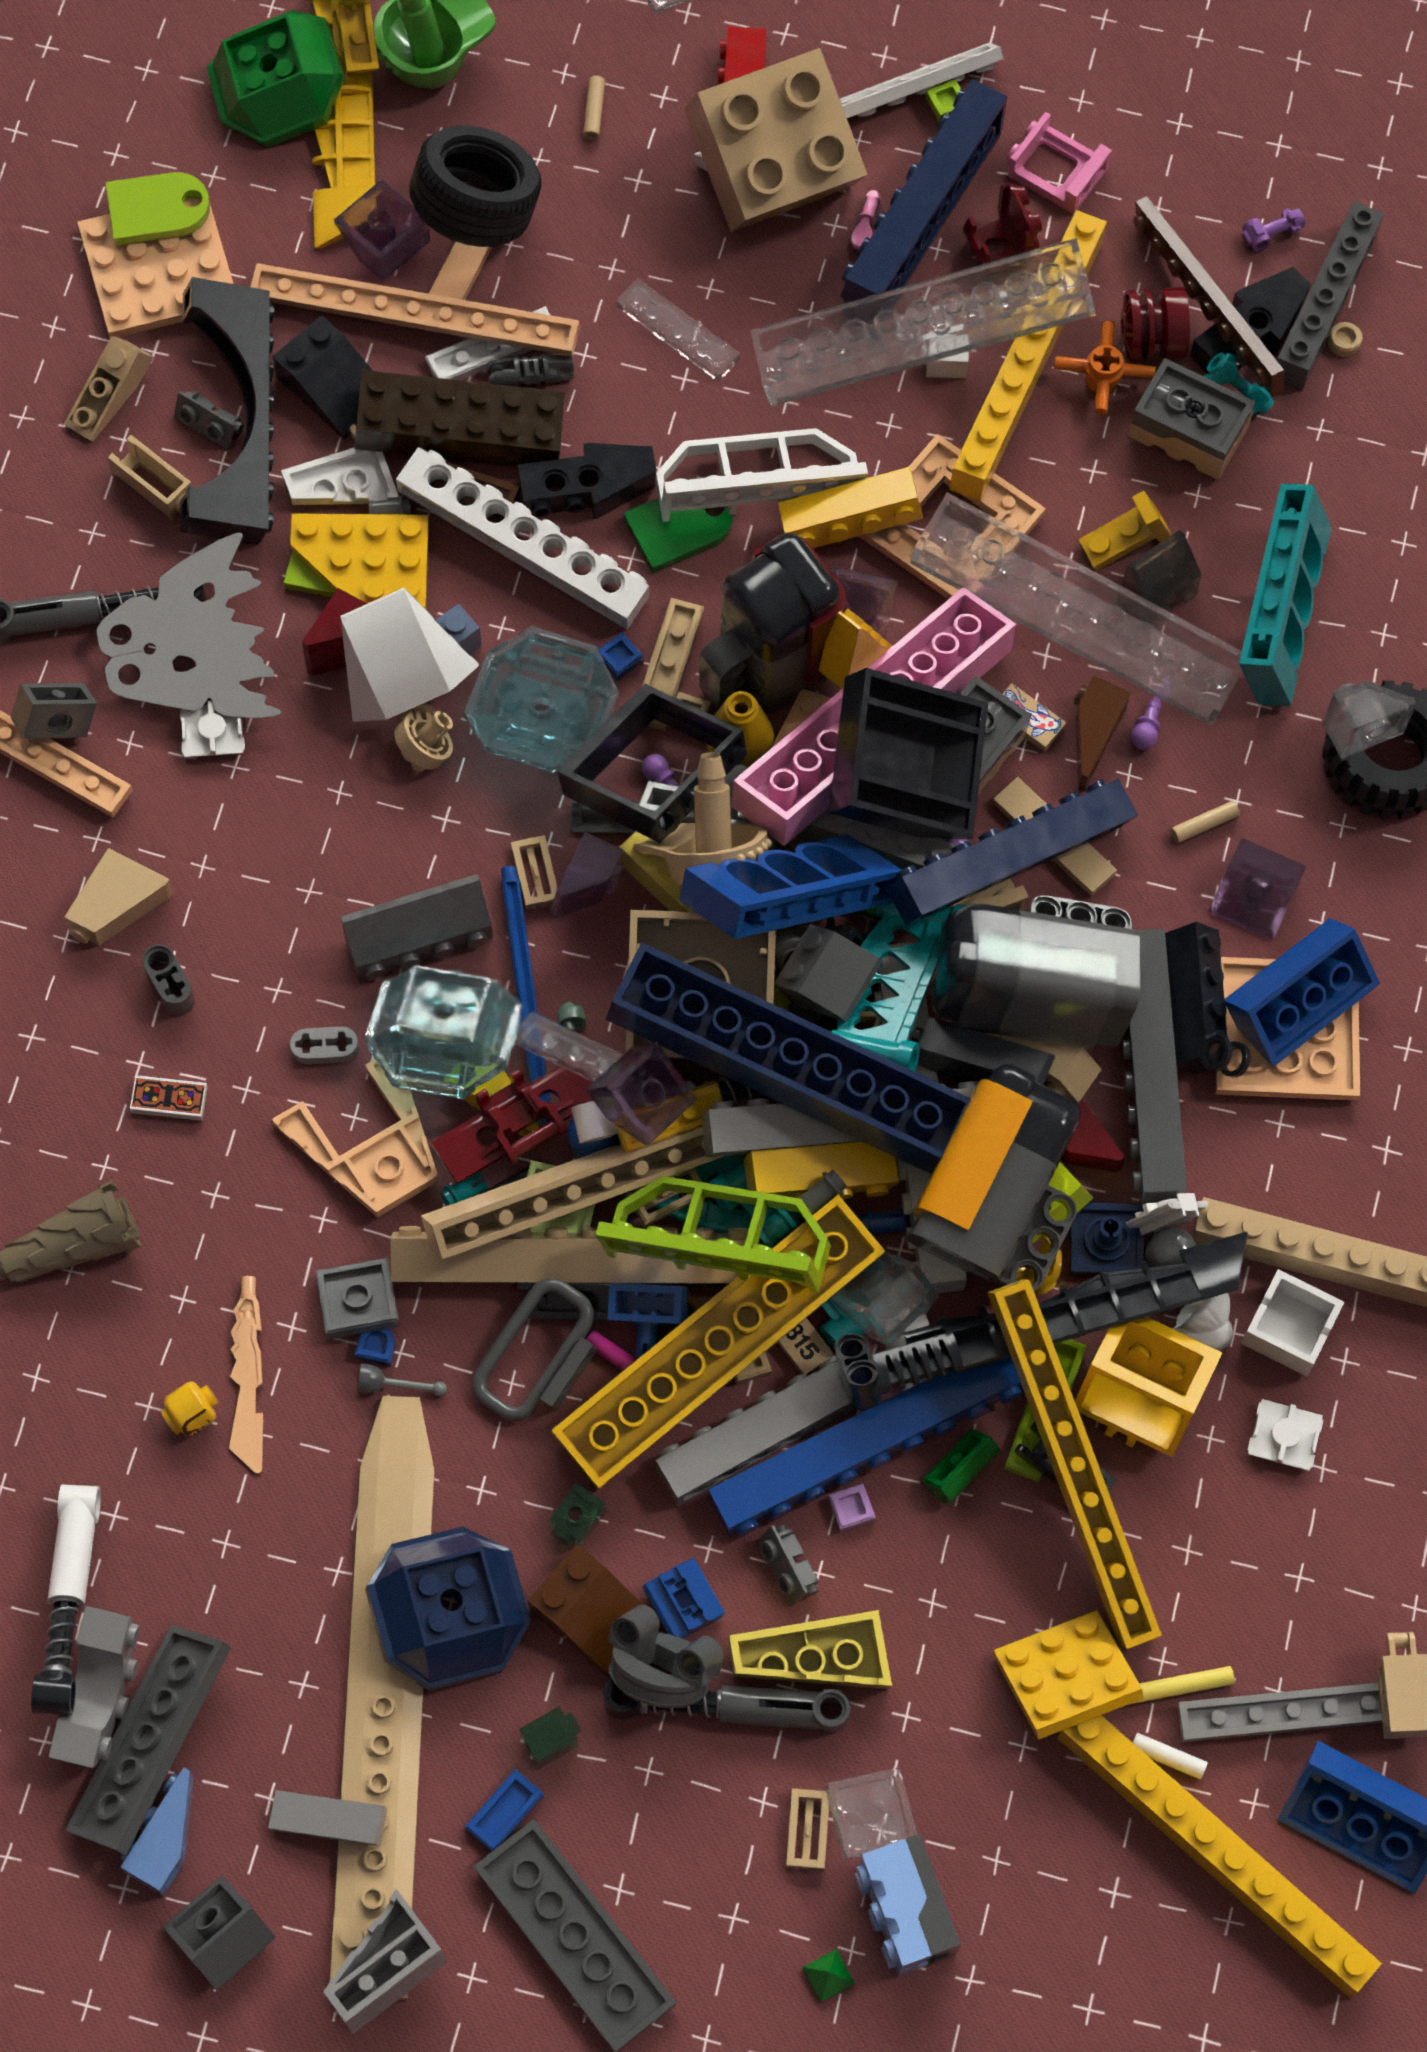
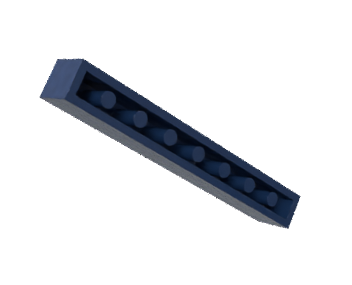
M1103 779L1085 788L1086 794L1079 796L1078 792L1075 791L1061 798L1058 801L1060 805L1055 808L1050 803L1032 812L1033 818L1026 820L1024 815L1005 824L1006 830L1000 833L997 827L980 835L978 837L980 842L972 845L970 840L964 841L951 849L952 854L944 857L941 852L923 862L925 867L917 870L915 865H912L895 874L898 880L886 889L905 925L913 924L1130 822L1138 814L1120 780L1116 779L1108 784H1105Z

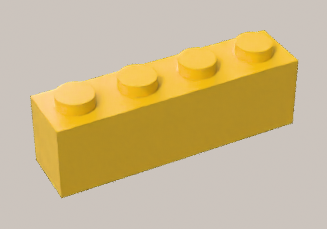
M910 466L778 502L784 533H793L801 536L812 548L842 542L853 537L875 533L879 530L923 519Z
M864 1142L750 1151L743 1159L747 1190L799 1198V1196L803 1195L824 1177L822 1174L824 1171L828 1174L832 1169L847 1185L842 1190L844 1193L840 1196L842 1199L851 1198L853 1193L866 1192L867 1197L883 1196L888 1194V1190L899 1182L895 1157Z

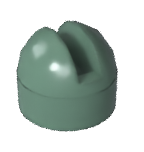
M568 1001L560 1006L557 1013L559 1029L566 1032H574L586 1026L585 1011L580 1004H573Z

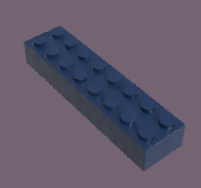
M973 79L966 90L961 89L958 92L953 103V111L950 115L944 114L937 129V136L935 139L929 138L923 148L921 161L919 164L915 162L912 164L906 176L907 182L903 189L898 187L890 201L891 207L887 214L882 212L874 226L875 232L871 239L866 237L858 251L859 257L855 264L850 262L842 276L845 286L840 295V298L843 299L842 313L878 330L1001 136L1007 103L1006 95Z

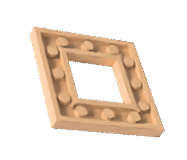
M939 434L930 441L910 464L921 507L943 482L950 487L953 467L961 452L959 448ZM994 473L981 502L964 496L993 516L994 519L958 561L908 527L907 524L897 525L858 537L947 599H950L963 587L977 595L1045 515L1046 508Z

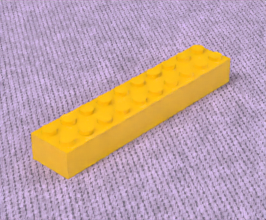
M839 1195L813 1215L831 1245L818 1293L811 1292L806 1284L749 1275L748 1280L745 1281L740 1280L738 1276L551 1430L554 1437L598 1490L886 1252ZM805 1221L772 1249L775 1252L788 1253L790 1250L800 1251L807 1254L814 1262L819 1241Z

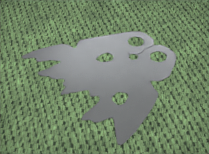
M240 532L210 544L184 559L162 575L159 579L157 600H153L146 595L132 597L112 611L98 625L97 638L101 652L113 657L105 667L107 683L113 693L133 700L191 711L200 709L207 699L210 698L214 710L224 716L266 718L281 714L279 709L265 704L266 695L248 691L239 684L240 681L274 676V670L263 663L262 657L250 651V648L255 644V636L261 634L264 628L233 622L232 617L235 610L226 607L227 601L232 597L252 590L261 584V581L252 578L249 571L229 570V566L243 537ZM204 583H212L215 589L213 598L201 602L194 597L196 588ZM123 624L130 628L131 639L128 643L116 645L111 641L110 631L116 625ZM148 643H152L156 647V651L151 655L144 652V646ZM179 655L186 656L195 661L196 667L186 672H178L174 670L172 661ZM127 664H133L140 670L139 680L132 685L123 684L118 677L119 670Z

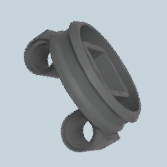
M637 1605L617 1618L611 1625L608 1642L614 1645L611 1655L612 1660L609 1664V1674L620 1691L638 1702L661 1708L687 1707L706 1696L709 1690V1681L720 1674L723 1661V1650L714 1638L702 1636L691 1643L677 1636L659 1633L658 1616L653 1609L646 1605ZM653 1663L671 1672V1675H667L649 1666V1664Z

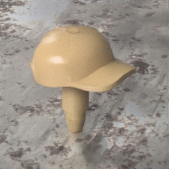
M716 752L703 753L700 757L697 772L699 785L694 787L695 823H680L678 828L670 833L661 843L649 838L642 843L635 844L636 851L664 857L666 867L672 879L680 888H682L685 868L712 862L719 866L722 861L727 859H737L739 861L752 859L757 861L758 856L768 851V848L772 846V841L768 838L766 828L751 823H731L730 787L724 782V777L726 776L721 755Z

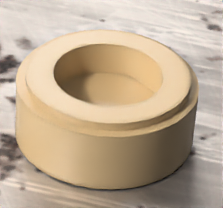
M1341 322L1334 325L1330 330L1327 341L1328 347L1338 356L1349 357L1358 352L1363 337L1356 325L1349 322Z

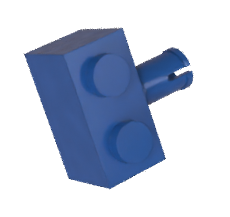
M609 1283L607 1320L633 1321L634 1325H637L635 1358H640L658 1343V1331L662 1323L681 1324L688 1318L689 1286Z

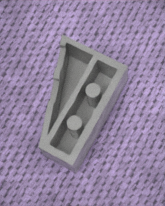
M397 1889L389 1898V1904L377 1921L374 1920L367 1929L368 1933L355 1951L352 1950L323 1991L352 2034L356 2033L448 1962L442 1949Z

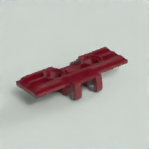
M576 1055L528 1085L524 1081L522 1071L517 1069L509 1074L511 1084L490 1096L486 1089L475 1094L477 1104L482 1112L431 1142L432 1147L457 1185L503 1157H506L511 1165L519 1161V1156L558 1133L563 1135L568 1132L564 1121L573 1116L572 1107L605 1097V1093L579 1055ZM545 1093H552L559 1098L560 1102L557 1106H554L552 1102H544L540 1097ZM541 1118L548 1121V1123L512 1144L507 1140ZM483 1130H492L497 1134L496 1142L490 1146L481 1145L477 1141V1136Z

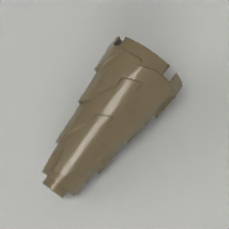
M110 1180L98 1185V1188L66 1206L67 1209L38 1224V1228L6 1244L5 1249L0 1251V1277L3 1280L9 1278L12 1283L25 1282L58 1269L61 1271L124 1251L128 1253L141 1247L142 1242L136 1240V1238L141 1236L124 1196L115 1199L113 1192L119 1190L116 1183Z

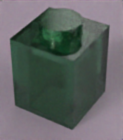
M559 1706L519 1729L520 1736L539 1769L579 1746L576 1735L581 1733V1730L570 1712L564 1715Z

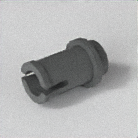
M400 495L399 499L369 500V514L412 515L411 499H404V496Z
M833 1169L828 1174L824 1171L822 1173L824 1177L807 1192L799 1196L813 1215L837 1194L840 1196L844 1194L842 1190L847 1185Z

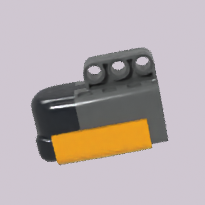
M1007 1064L996 1068L987 1080L981 1079L970 1096L971 1099L945 1149L943 1157L930 1175L912 1212L913 1216L917 1219L906 1240L983 1281L993 1282L1002 1287L1017 1281L1016 1273L1019 1268H1029L1034 1274L1035 1280L1032 1288L1035 1291L1042 1285L1076 1216L1077 1209L1074 1200L1048 1184L1077 1128L1081 1112L1078 1105L1070 1098L1036 1082L1035 1076L1025 1070ZM1052 1202H1059L1067 1209L1065 1220L1057 1221L1050 1216L1049 1206ZM1036 1235H1044L1049 1239L1051 1248L1047 1254L1035 1251L1032 1241Z

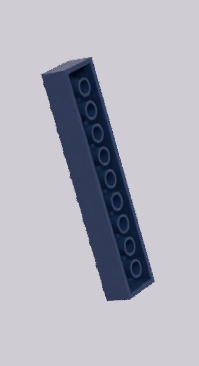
M642 942L611 1002L605 1019L930 1174L933 1173L942 1159L945 1149L971 1099Z

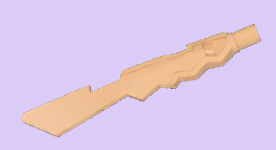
M243 1276L241 1277L240 1300L233 1310L237 1321L231 1330L235 1344L230 1350L236 1359V1363L230 1378L240 1386L229 1449L255 1474H260L263 1470V1412L256 1413V1389L263 1384L262 1356L257 1342V1332H262L259 1301L256 1299V1277Z

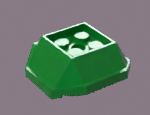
M295 10L288 11L223 40L216 56L206 67L221 122L226 128L250 138L266 148L326 125L332 113L331 107L338 97L345 79L327 20L324 17Z

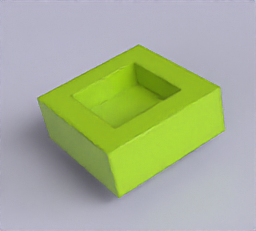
M956 79L926 90L925 98L939 123L945 113L950 115L954 109V100L961 90Z

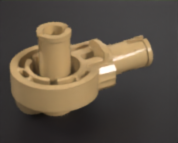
M427 703L398 714L400 723L394 731L395 740L402 756L411 763L412 768L417 772L439 768L453 752L452 740L447 732L453 727L451 718L444 712H432V706Z

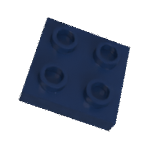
M1088 1203L1076 1214L1070 1227V1276H1096L1100 1272L1139 1269V1262L1144 1261V1236H1141L1139 1228H1129L1125 1222L1136 1218L1135 1213L1144 1212L1143 1206L1139 1204Z

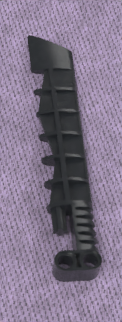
M1242 1232L1180 1250L1182 1264L1149 1267L1144 1260L1139 1262V1269L1100 1272L1098 1275L1070 1289L1067 1288L1065 1283L1059 1284L1060 1294L1039 1303L1053 1344L1238 1290L1246 1253L1248 1232ZM981 1305L977 1308L979 1315L948 1319L945 1316L937 1318V1323L904 1332L903 1336L906 1345L873 1355L867 1340L862 1335L850 1333L841 1336L835 1343V1353L839 1375L849 1402L857 1409H871L881 1401L882 1395L892 1393V1388L898 1386L903 1390L906 1389L905 1384L912 1383L914 1386H917L921 1379L930 1382L933 1381L932 1376L935 1375L944 1378L946 1377V1372L949 1371L958 1374L974 1367L1011 1357L996 1314H988L986 1308Z

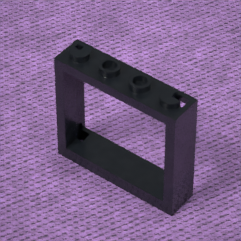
M644 684L557 773L564 796L661 843L694 810V787L699 785L697 778L698 768L655 812L592 781L654 719L716 748L713 752L721 755L726 776L736 765L742 763L747 755V749L742 729L652 686Z

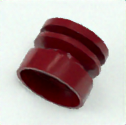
M1184 287L1162 288L1159 291L1157 304L1153 303L1149 289L1141 291L1140 304L1136 290H1127L1125 292L1120 316V329L1128 361L1139 360L1141 350L1144 359L1151 360L1155 345H1159L1163 359H1180L1188 356L1190 314L1188 298Z

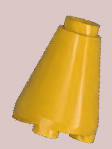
M738 691L730 695L714 716L743 730L747 755L740 764L750 767L772 748L774 743L773 728L754 696L745 691ZM706 744L708 752H713L716 749Z

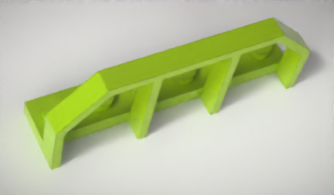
M667 1176L659 1177L617 1204L612 1223L599 1221L595 1234L608 1257L615 1258L617 1252L673 1261L677 1269L685 1270L686 1264L736 1272L740 1280L745 1281L748 1280L749 1275L806 1284L810 1291L814 1293L819 1291L831 1248L828 1238L800 1198ZM667 1190L693 1194L681 1235L670 1234L666 1230L655 1226H649L647 1229L635 1228L626 1222L630 1213ZM705 1197L756 1205L744 1246H740L736 1242L725 1238H719L717 1241L705 1240L695 1234ZM768 1207L800 1212L819 1241L814 1262L807 1254L800 1251L790 1250L788 1253L775 1252L768 1246L758 1244Z

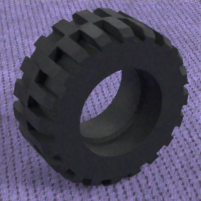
M1383 680L1381 686L1377 687L1376 683L1372 682L1364 685L1361 693L1358 690H1354L1347 696L1345 703H1340L1336 709L1322 748V758L1325 759L1323 768L1327 777H1333L1330 785L1335 793L1342 791L1345 794L1343 801L1349 806H1353L1354 803L1362 807L1361 813L1370 816L1371 811L1380 813L1379 818L1390 819L1392 814H1398V818L1402 819L1410 817L1414 809L1416 813H1422L1427 810V689L1424 687L1419 691L1413 688L1414 683L1403 681L1402 685H1395L1394 680ZM1377 729L1396 730L1413 740L1421 752L1423 762L1415 768L1403 771L1383 768L1366 755L1360 738L1364 734Z

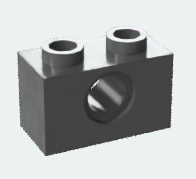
M84 683L20 684L10 718L22 738L37 740L40 738L70 739L74 737H87L97 703Z

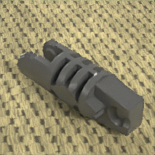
M543 354L541 357L532 355L531 358L522 356V359H518V357L489 361L486 365L488 374H490L489 384L521 387V385L525 384L527 387L531 384H535V386L540 385V383L548 385L574 378L572 356Z

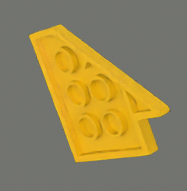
M292 514L291 550L334 591L339 588L366 603H370L405 588L426 609L428 515Z

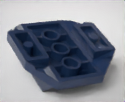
M463 1526L391 1544L365 1588L384 1661L415 1680L417 1684L427 1691L501 1673L531 1623L511 1549ZM442 1596L453 1597L458 1603V1610H446L442 1606L440 1598Z

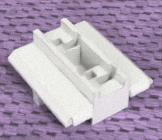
M212 700L196 711L180 710L183 739L182 754L184 758L244 753L243 717L221 715L214 710Z
M1194 1193L1176 1194L1177 1199L1143 1204L1144 1212L1135 1213L1136 1218L1125 1223L1129 1228H1139L1141 1236L1153 1231L1155 1234L1164 1228L1175 1227L1200 1216L1199 1211L1207 1208L1209 1203L1208 1201H1196Z
M1261 1399L1256 1412L1257 1418L1253 1434L1250 1437L1247 1449L1248 1454L1310 1471V1468L1313 1467L1314 1453L1324 1421L1322 1420L1323 1415L1297 1409L1296 1405L1293 1404L1286 1406Z

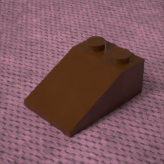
M576 1544L528 1599V1608L538 1619L611 1679L609 1664L612 1660L611 1655L614 1646L608 1642L611 1625L617 1618L635 1606L643 1604L609 1570ZM659 1621V1630H660V1628L663 1626V1624Z

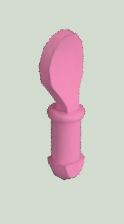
M871 190L865 197L864 208L859 215L860 223L852 233L851 242L854 249L859 250L866 237L871 239L873 235L870 224L875 222V213L881 201L878 191Z

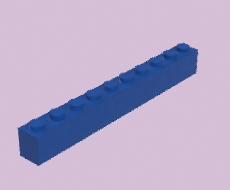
M1012 1357L974 1367L958 1374L949 1371L946 1372V1377L944 1378L935 1375L932 1377L933 1381L928 1382L925 1380L919 1383V1385L913 1386L877 1404L875 1407L867 1409L708 1489L709 1499L729 1537L736 1533L741 1537L753 1532L759 1527L758 1522L770 1516L772 1520L783 1517L792 1510L791 1505L803 1499L805 1503L812 1502L825 1494V1488L835 1483L838 1486L846 1485L858 1477L857 1472L869 1466L872 1470L882 1467L891 1460L890 1456L902 1449L904 1453L911 1452L924 1444V1438L934 1433L938 1437L945 1435L957 1427L956 1422L966 1417H969L970 1420L981 1417L990 1410L988 1406L999 1400L1005 1404L1016 1399L1022 1394L1021 1389L1023 1387Z

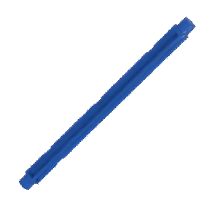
M505 866L501 868L502 881H500V887L503 892L529 1083L545 1075L547 1071L520 890L521 881L517 877L515 866ZM550 1093L543 1094L540 1099L544 1102H551ZM541 1118L536 1123L541 1127L548 1123V1121Z

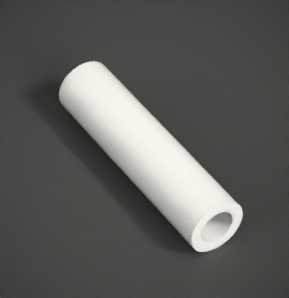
M1136 1733L1133 1744L1150 1759L1197 1779H1202L1208 1762L1140 1733Z

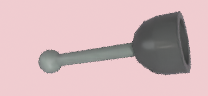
M361 1363L357 1393L374 1394L381 1390L384 1385L431 1391L436 1396H443L447 1392V1386L443 1382L427 1384L385 1378L379 1367Z

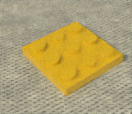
M1097 1610L993 1650L995 1660L1038 1740L1144 1699L1142 1687Z

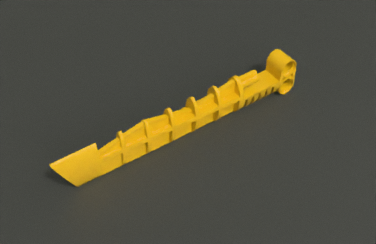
M309 0L314 6L316 16L324 17L330 25L345 77L338 97L331 107L332 113L328 123L312 130L316 133L321 151L320 156L312 158V163L325 166L331 187L313 192L314 247L317 250L355 233L376 219L372 71L345 74L336 12H331L330 0Z

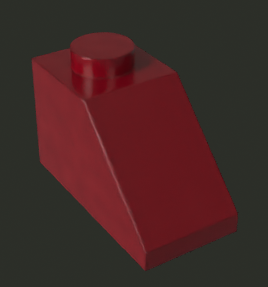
M1081 1101L1077 1104L1081 1112L1080 1120L1062 1156L1063 1161L1067 1164L1110 1172L1119 1171L1122 1168L1125 1156L1084 1101Z

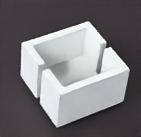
M1278 1269L1241 1344L1307 1377L1342 1309L1344 1301Z

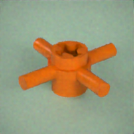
M1104 321L1102 323L1100 346L1096 347L1087 356V359L1055 356L1054 369L1085 373L1086 384L1089 389L1096 393L1094 413L1097 415H1106L1108 413L1109 393L1117 388L1118 383L1123 377L1152 380L1156 371L1155 366L1127 364L1124 362L1121 352L1113 346L1115 323L1112 321Z

